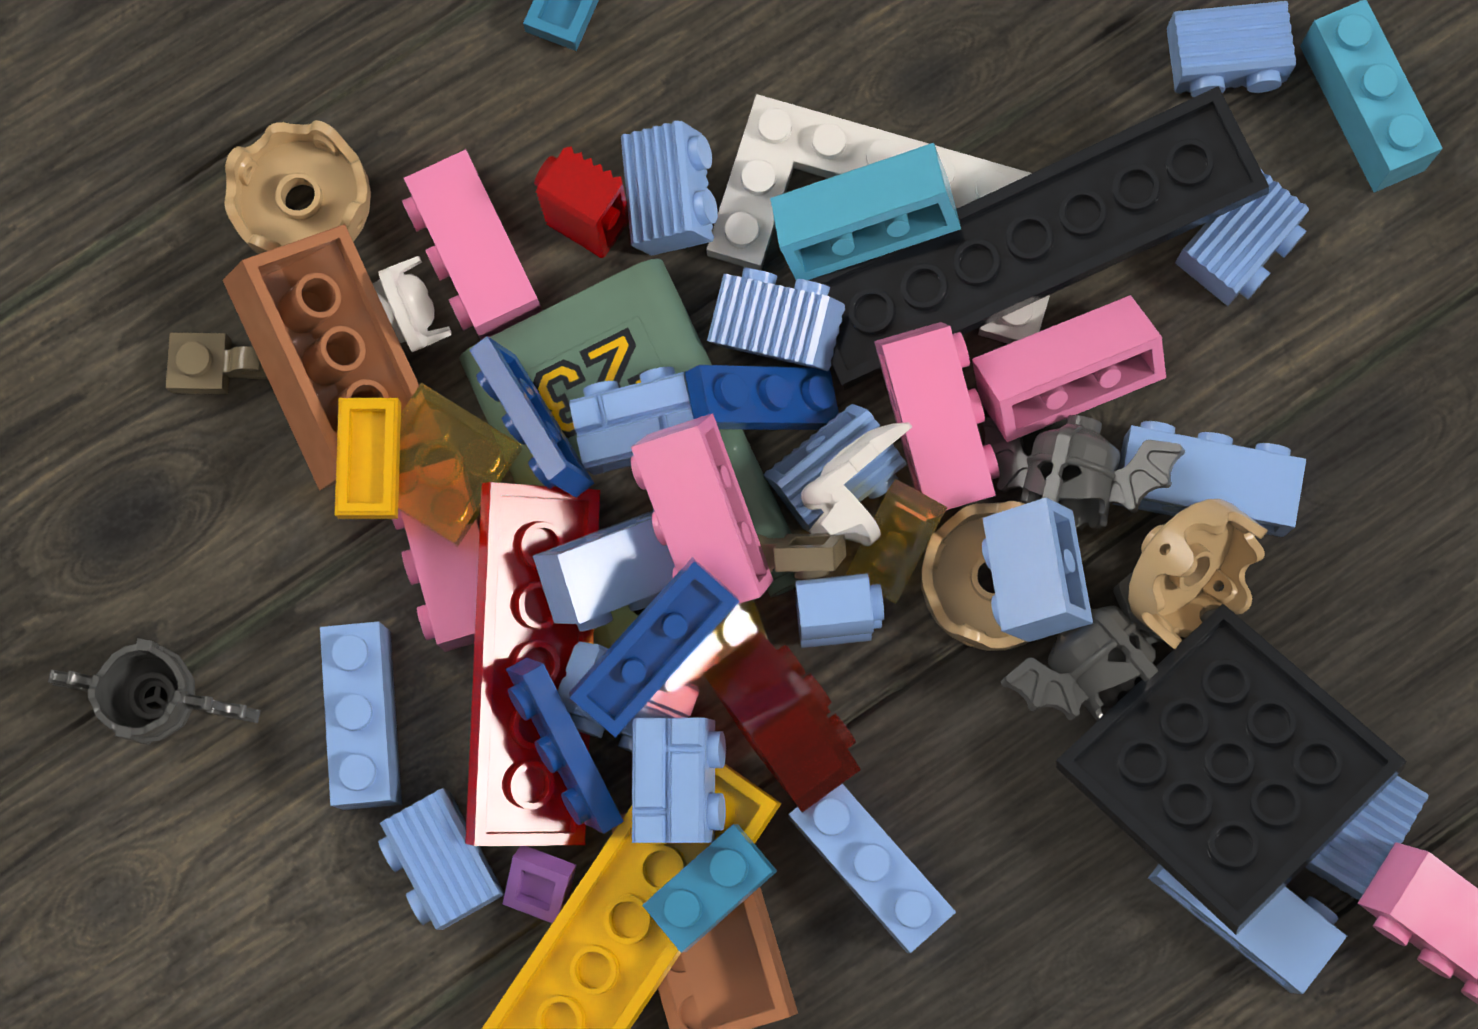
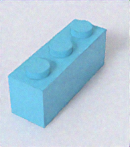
M1367 0L1359 1L1314 20L1300 48L1373 192L1425 171L1443 148Z
M934 143L770 198L779 247L795 280H810L961 229L949 179Z

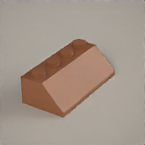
M345 224L244 259L222 280L319 491L336 484L339 398H399L401 401L400 455L442 435Z

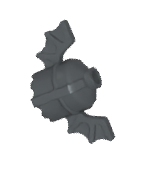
M1069 415L1066 425L1038 434L1034 441L1032 453L1030 456H1027L1023 436L1006 442L991 417L986 416L985 422H982L986 435L984 445L990 444L992 446L999 467L1000 477L998 478L997 488L1003 493L1015 488L1023 489L1021 501L1025 504L1047 497L1073 510L1076 530L1083 531L1086 525H1090V528L1093 529L1106 528L1110 507L1113 503L1121 504L1131 513H1136L1141 500L1149 492L1157 488L1171 487V471L1173 466L1185 453L1184 448L1180 444L1146 440L1125 468L1119 469L1121 461L1120 452L1100 435L1102 423L1086 416Z
M1133 572L1113 588V593L1120 608L1117 606H1105L1091 609L1093 624L1056 635L1048 658V663L1052 670L1034 658H1027L1001 680V685L1018 692L1026 700L1030 711H1035L1042 707H1053L1062 711L1068 720H1073L1080 714L1079 710L1082 704L1091 716L1098 721L1104 716L1102 710L1105 713L1118 702L1117 696L1119 692L1131 690L1136 685L1138 677H1141L1144 682L1153 677L1158 672V669L1152 664L1156 658L1155 650L1151 645H1160L1164 640L1141 623L1131 612L1128 597L1129 584Z
M137 638L136 644L124 646L113 653L96 675L89 676L74 671H68L67 673L51 669L48 682L53 683L52 685L88 692V699L96 717L101 723L112 729L116 737L150 745L153 741L165 739L185 726L193 709L258 723L261 710L247 708V705L217 701L209 696H196L195 680L181 657L153 641ZM163 688L168 695L167 702L161 698ZM157 702L162 708L153 709L150 704Z

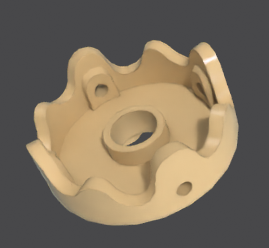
M315 120L312 124L306 125L284 122L273 123L266 128L265 133L254 144L245 148L237 146L232 149L227 157L225 164V210L239 235L256 253L261 254L343 224L346 225L353 242L362 231L370 210L371 191L368 176L356 153L340 134L325 122ZM299 185H307L314 189V200L307 208L292 210L286 207V196L292 188Z
M1206 499L1190 505L1177 513L1166 524L1152 529L1145 537L1141 547L1142 554L1133 570L1129 584L1128 601L1131 612L1141 623L1173 649H1176L1182 641L1180 637L1187 638L1202 623L1200 618L1205 612L1215 610L1224 604L1236 615L1243 614L1250 608L1252 603L1251 591L1245 583V572L1251 564L1261 561L1265 556L1264 549L1255 536L1262 539L1268 530L1240 511L1232 503L1222 499ZM1224 585L1223 590L1219 591L1220 587Z
M1007 501L966 506L945 522L933 534L928 544L921 568V588L926 606L936 623L948 635L967 646L986 651L1009 650L1028 643L1025 640L1001 631V627L996 622L991 607L992 596L995 594L985 591L980 586L977 577L978 570L986 564L982 553V542L986 538L983 518L1024 505L1025 503Z

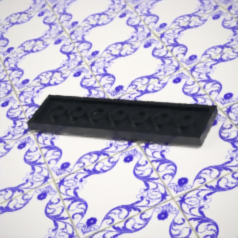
M1219 86L957 208L961 226L960 230L808 280L829 286L828 296L845 304L842 322L839 325V334L836 337L837 344L833 348L834 355L831 358V363L844 390L882 373L874 341L939 322L950 325L952 334L961 332L962 335L967 334L1268 194L1269 185Z

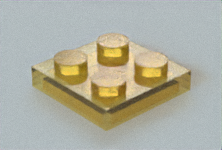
M421 383L401 412L398 510L458 547L480 514L482 483H500L521 452V445Z

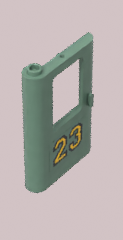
M650 259L631 266L490 337L517 356L580 460L577 433L574 429L569 403L570 400L584 397L583 388L604 381H617L619 388L641 383L639 376L641 373L659 367H674L675 374L685 373L698 365H712L661 259ZM472 347L468 348L461 354L459 360L515 484L545 486L535 476L528 464L533 455L527 445L519 443L505 427L502 417L507 412L500 401L497 402L492 399L478 382L476 374L481 369L469 351ZM719 429L756 533L767 538H784L786 534H792L769 484L763 476L764 474L743 430ZM774 569L771 572L774 581L767 588V592L770 598L782 595L794 589L795 581L800 579L794 578V572H775ZM628 605L611 611L613 621L594 628V644H599L609 649L639 615L634 611H630Z

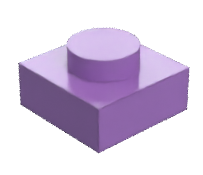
M520 846L512 858L503 905L553 923L569 899L577 865L528 846Z

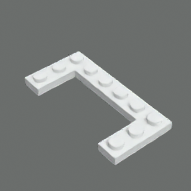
M756 94L718 212V218L713 227L714 239L713 242L708 243L706 249L707 256L743 267L762 270L775 229L770 198L786 193L794 168L831 178L928 145L929 143ZM935 145L949 179L956 209L1032 174ZM1050 295L980 327L978 335L1010 344L1038 333Z

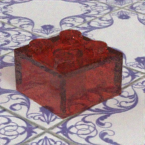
M760 632L702 673L753 751L801 812H804L861 770L848 748L856 743L854 737L836 713L828 718L827 715L831 712L827 706L832 703L811 673L801 679L806 672L786 644L776 650Z

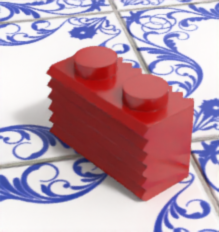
M572 146L563 148L557 158L553 155L548 157L539 169L534 182L535 186H537L535 193L539 197L538 200L547 222L546 225L603 259L629 222L627 201L621 176L613 178L611 170L603 172L601 164L593 166L592 158L584 160L582 152L574 154Z

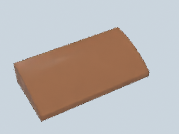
M626 813L621 814L622 819L624 818ZM617 826L612 828V833L615 831ZM760 887L687 952L681 953L659 985L658 991L669 1029H752L798 1014Z

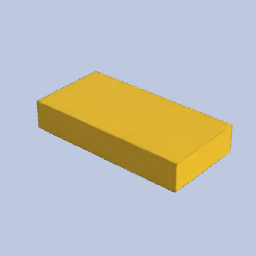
M339 398L335 516L338 519H398L401 401L399 398Z

